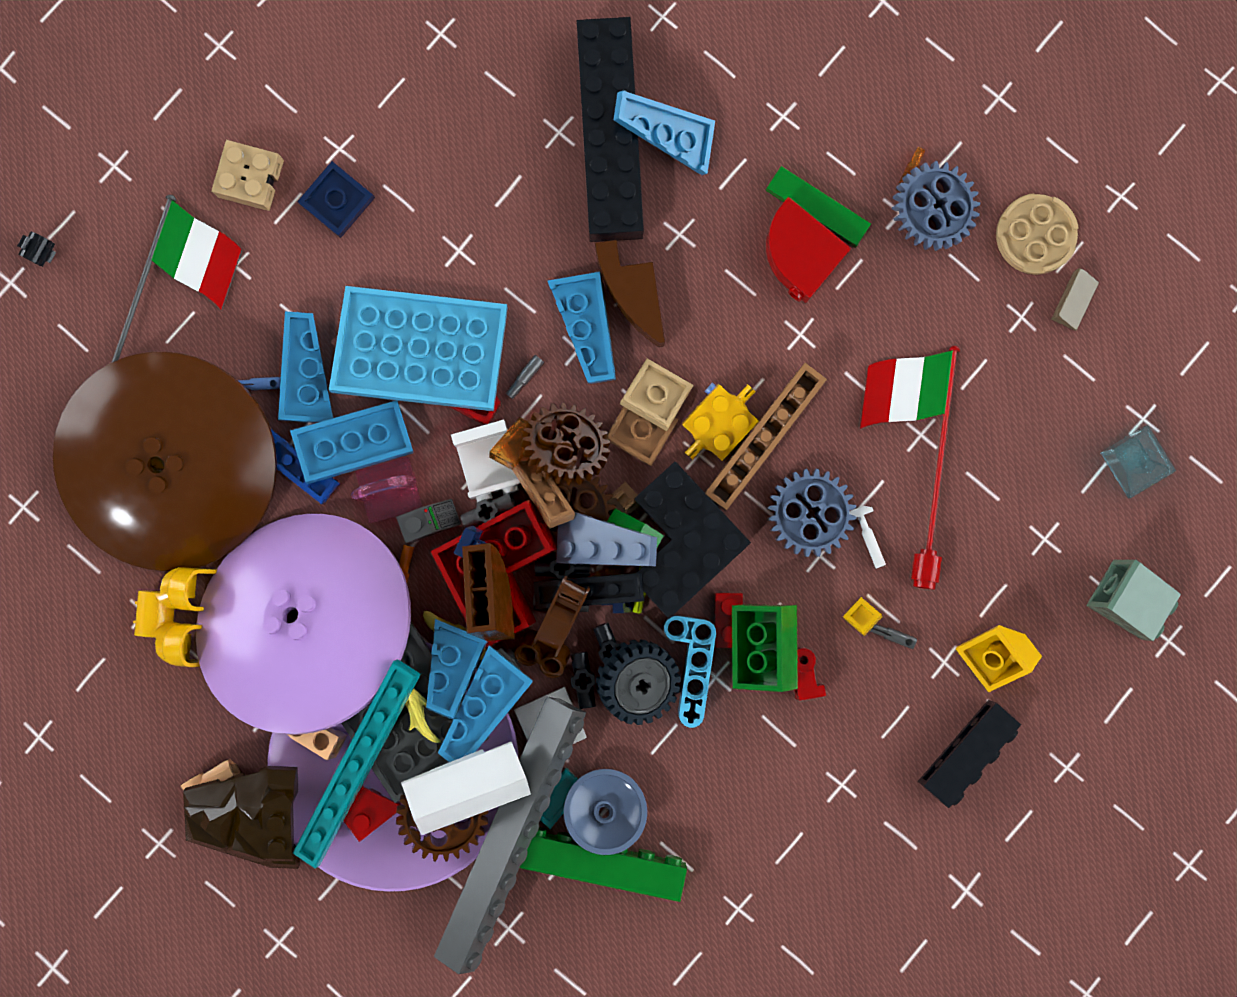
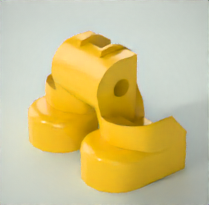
M178 567L165 574L161 582L160 591H138V600L135 601V604H137L136 620L133 621L135 624L134 635L156 638L155 648L157 655L170 665L200 667L199 660L189 659L192 634L187 633L194 629H202V625L174 622V609L204 611V607L192 606L188 598H195L197 574H216V569Z

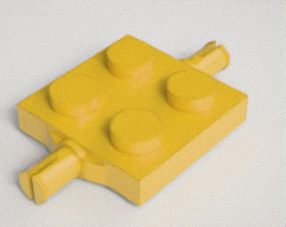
M717 384L682 422V425L692 433L696 440L685 453L693 460L704 448L713 452L723 461L759 422L745 405L746 401L756 391L747 384L736 396L728 393L720 384Z

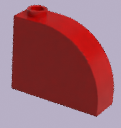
M790 197L777 210L766 237V254L773 273L789 289L788 293L792 298L799 302L802 300L805 303L808 302L851 250L846 243Z

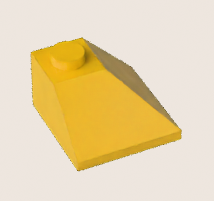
M1001 625L956 647L957 652L988 692L1031 673L1042 657L1025 634Z

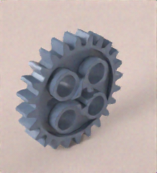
M937 161L933 162L930 167L927 163L922 164L920 169L915 167L910 171L911 175L906 174L902 178L904 183L897 185L896 188L901 193H896L893 196V199L899 202L892 207V210L899 211V215L894 218V221H902L903 223L898 230L907 229L908 233L905 239L907 240L914 236V246L923 241L924 250L930 248L932 244L935 251L941 249L942 245L945 249L952 247V243L955 245L962 242V238L970 235L968 229L976 226L971 219H975L980 215L978 212L973 211L974 208L980 205V202L973 201V197L979 194L978 191L971 192L969 189L973 186L974 182L966 183L964 181L967 173L958 176V166L949 171L948 162L944 163L940 168ZM936 183L943 186L944 193L937 190ZM914 196L921 199L922 207L915 204ZM936 203L939 208L935 209L933 204ZM951 205L957 209V216L951 213ZM929 219L935 222L936 230L929 227Z
M804 469L801 478L797 472L792 473L793 481L785 477L782 479L785 487L783 488L778 485L775 487L779 495H771L769 497L775 502V505L767 507L768 510L774 512V516L767 518V521H775L776 524L770 531H779L780 534L777 536L776 541L785 539L784 548L788 549L793 545L794 554H798L803 549L804 556L809 557L811 550H813L815 556L820 557L822 548L827 554H830V545L840 548L841 545L838 539H849L844 531L854 530L848 524L849 520L857 518L849 514V510L856 508V505L848 504V500L853 497V494L844 495L843 492L848 486L838 487L839 477L830 481V472L828 471L820 477L819 469H815L812 476H810L807 469ZM812 486L816 487L820 492V497L817 501H811L807 496V491ZM797 493L801 495L808 508H816L817 511L814 515L827 528L826 533L822 531L815 518H807L806 515L809 511L796 498ZM789 503L795 504L799 509L796 518H790L786 513V507ZM827 508H832L837 513V518L833 523L825 519L824 513ZM808 524L812 525L816 530L815 537L811 540L806 539L803 535V529Z

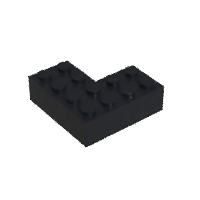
M676 461L634 498L636 504L671 540L656 554V566H643L637 572H642L643 592L670 619L751 542Z

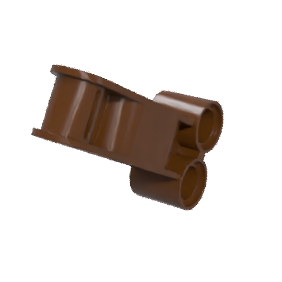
M564 576L539 630H529L522 636L515 650V658L519 663L525 666H532L538 663L540 664L541 672L550 678H557L562 675L570 658V650L563 643L586 599L590 587H587V589L567 580V576Z

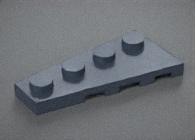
M574 512L575 517L573 520L558 525L556 563L656 566L657 537Z

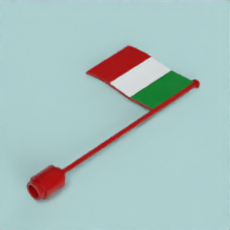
M957 346L950 347L948 352L927 357L888 359L869 365L867 370L860 429L878 423L918 421L943 415L926 549H920V554H914L911 580H914L913 587L935 590L936 583H939L942 557L937 556V551L932 550L956 356L957 352H960Z

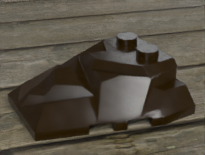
M267 766L260 768L257 773L246 776L245 773L236 774L234 779L223 782L217 779L186 787L183 791L186 841L269 868L298 869L300 858L293 854L296 848L294 844L293 803L298 793V767Z

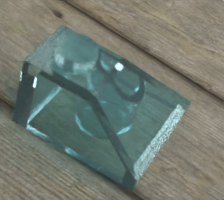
M1148 425L1100 452L1128 499L1176 471Z

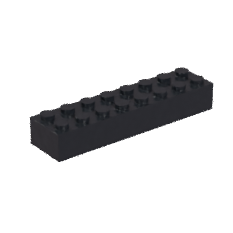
M631 17L576 20L590 242L643 239L644 225L638 135L613 120L617 93L626 91L635 94Z

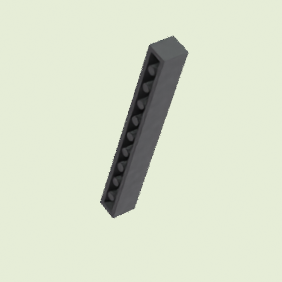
M546 697L519 759L531 794L499 806L434 955L437 960L457 974L474 972L480 965L484 948L493 936V927L505 908L504 902L516 883V874L520 865L527 857L529 844L538 832L542 814L549 807L552 791L561 779V771L565 761L572 754V745L575 738L584 726V718L587 712L562 699Z

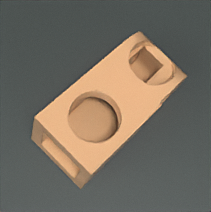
M332 728L308 734H287L291 739L326 760L337 757L348 736Z

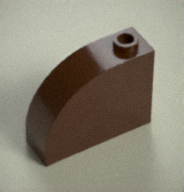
M491 543L462 546L467 634L485 641L515 639L511 589L501 554Z

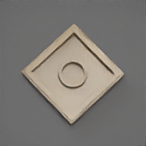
M646 359L622 398L620 405L667 431L691 391L693 384L653 361Z

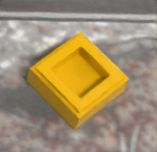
M862 597L843 616L863 636L883 617L880 612Z

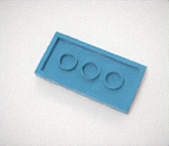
M397 400L290 431L306 484L413 454L412 445Z

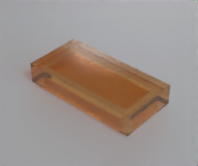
M519 417L489 451V458L511 470L514 469L523 458L525 448L521 447L523 439L521 436L527 422L525 419Z

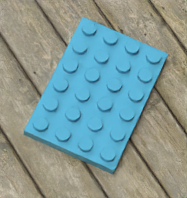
M345 286L329 391L346 395L494 411L508 306L507 304Z

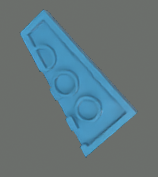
M626 91L617 93L613 119L615 122L700 175L708 173L715 120Z

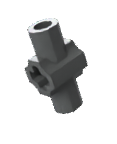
M511 493L495 500L484 499L477 502L475 509L462 514L461 520L465 528L477 527L517 506V503ZM488 507L493 508V512L490 513V516L485 515V512L488 511Z

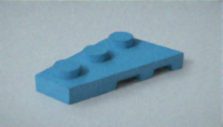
M435 619L434 640L432 644V661L426 708L454 720L487 641L467 634V631Z

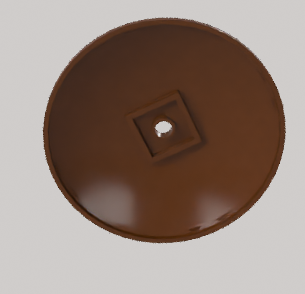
M147 352L135 354L114 361L95 372L75 391L68 401L60 417L53 444V469L56 486L61 500L76 526L90 541L107 554L125 563L149 570L171 571L178 567L196 568L218 560L230 553L251 535L261 522L270 504L276 482L277 457L274 438L264 412L255 398L236 378L222 368L206 360L183 353ZM154 457H159L164 462V469L161 472H156L151 466V461Z

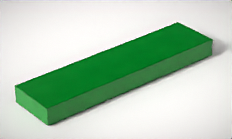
M782 166L766 188L768 193L782 202L790 197L838 238L854 248L857 247L871 225L870 222Z

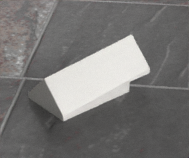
M512 742L486 752L481 749L401 782L413 819L421 835L531 794Z

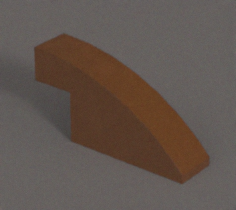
M616 240L595 243L599 269L613 301L624 317L639 333L657 347H664L665 339L653 262L620 266Z

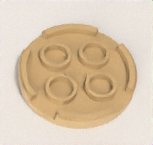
M1033 193L1018 198L1004 210L997 224L996 241L1003 258L1015 269L1033 275L1046 274L1058 269L1072 257L1076 250L1077 229L1079 227L1074 213L1063 201L1056 197Z

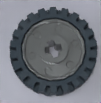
M642 639L639 642L629 640V645L624 642L619 644L620 649L618 651L613 648L610 651L612 656L610 658L605 656L603 659L605 666H599L598 673L600 677H596V683L599 686L597 687V693L608 711L620 721L631 725L633 722L636 725H643V720L646 723L653 722V716L659 719L663 716L661 713L663 709L666 712L671 709L668 704L669 702L675 703L677 697L674 695V692L679 693L680 686L677 684L681 682V676L677 673L679 668L675 664L674 659L663 648L651 641L649 643Z

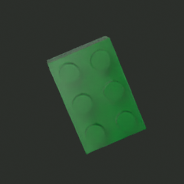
M732 605L733 689L776 692L798 689L797 605Z

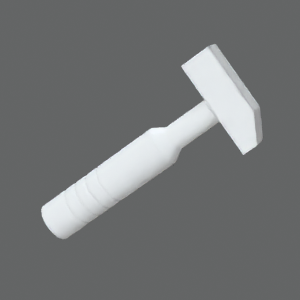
M862 506L849 511V514L856 516L859 520L862 536L875 568L886 565L873 531L868 527L864 517L865 514L873 512V508Z

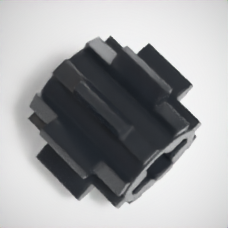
M32 231L28 237L23 235L17 245L21 248L18 255L42 267L46 261L51 263L56 254L52 250L55 243Z

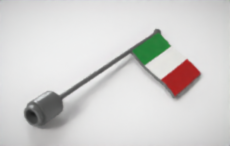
M169 194L165 197L167 203L112 362L119 360L152 261L175 280L205 295L223 310L242 249L225 234L191 216L175 203L176 198L174 195Z

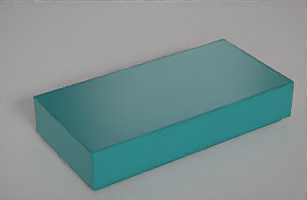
M567 768L562 771L561 779L554 787L550 796L549 807L543 812L540 819L549 829L564 814L566 796L573 784L579 779Z

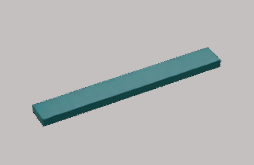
M398 659L394 660L293 851L294 855L313 868L319 867L421 675Z

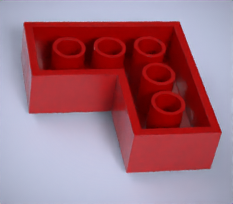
M527 500L476 527L483 531L479 540L493 544L498 549L505 564L512 596L514 634L534 624L536 620L512 573L557 550V543L532 500ZM460 535L432 550L431 553L466 621L463 558L454 554L462 536ZM497 640V641H487V644H486L485 648H487L489 645L491 646V645H493V644H495V643H497V642H499V641H501V640Z

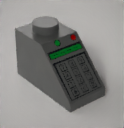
M452 499L424 506L396 517L406 543H413L461 525Z

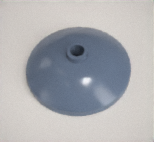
M612 769L594 770L583 775L573 784L564 803V821L570 836L580 847L594 854L612 855L626 850L638 840L647 820V804L638 784L628 775ZM600 808L608 810L609 815L607 818L600 817Z

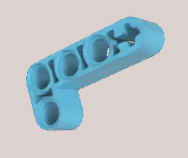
M673 615L670 619L666 618L663 623L665 635L671 640L688 643L678 716L682 724L693 728L702 723L705 714L716 629L710 621L705 619ZM679 620L682 622L683 630L680 634L672 635L669 633L668 626L671 621ZM701 624L708 625L710 629V634L705 639H699L695 634L696 628ZM696 652H703L706 655V661L701 666H695L691 662L692 655ZM693 679H698L702 682V688L697 693H690L687 689L688 683ZM685 697L692 700H700V703L694 701L693 708L698 715L692 716V720H688L684 714V711L690 710L691 704L689 700H685Z

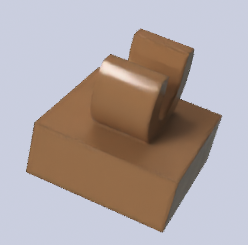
M626 481L612 493L614 497L608 500L609 504L616 505V509L627 515L638 507L634 501L637 494Z

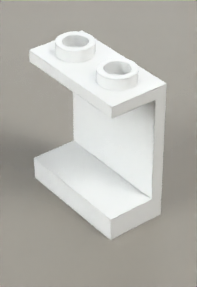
M504 420L451 435L453 444L457 447L470 499L476 498L477 502L484 499H492V493L502 491L503 495L519 491L518 486L522 484L499 450V442L511 439Z

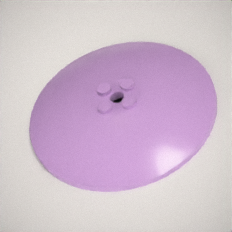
M327 514L294 515L267 524L249 535L224 558L216 569V574H213L201 601L200 607H204V611L198 612L197 624L202 625V629H196L197 655L205 681L217 700L231 714L253 727L268 732L292 735L326 730L350 719L373 701L393 661L397 659L401 661L406 648L411 622L409 589L404 573L393 553L377 536L363 526L348 519ZM297 609V620L293 623H288V613L291 610Z

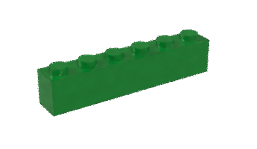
M539 827L537 834L532 838L527 849V857L520 865L521 869L678 902L681 901L687 872L686 862H682V858L678 856L666 855L663 858L655 856V853L650 850L639 849L638 852L628 850V848L612 855L594 854L580 847L569 833L558 832L557 835L549 834L542 827Z

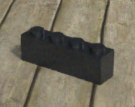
M988 700L917 782L946 807L950 808L952 805H957L963 799V792L970 784H975L981 778V771L988 763L992 764L997 760L1000 755L999 750L1005 743H1010L1018 735L1017 730L1021 724L997 702Z

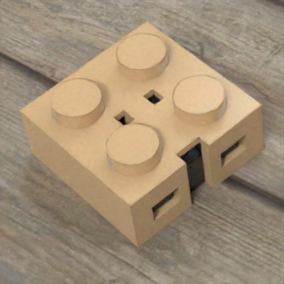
M226 140L212 192L218 198L270 211L275 189L272 187L274 180L278 181L284 160L278 153Z

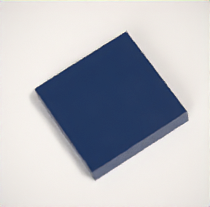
M331 161L297 202L341 238L375 197Z

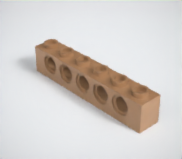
M804 363L705 491L706 495L723 512L727 511L827 380L808 364Z

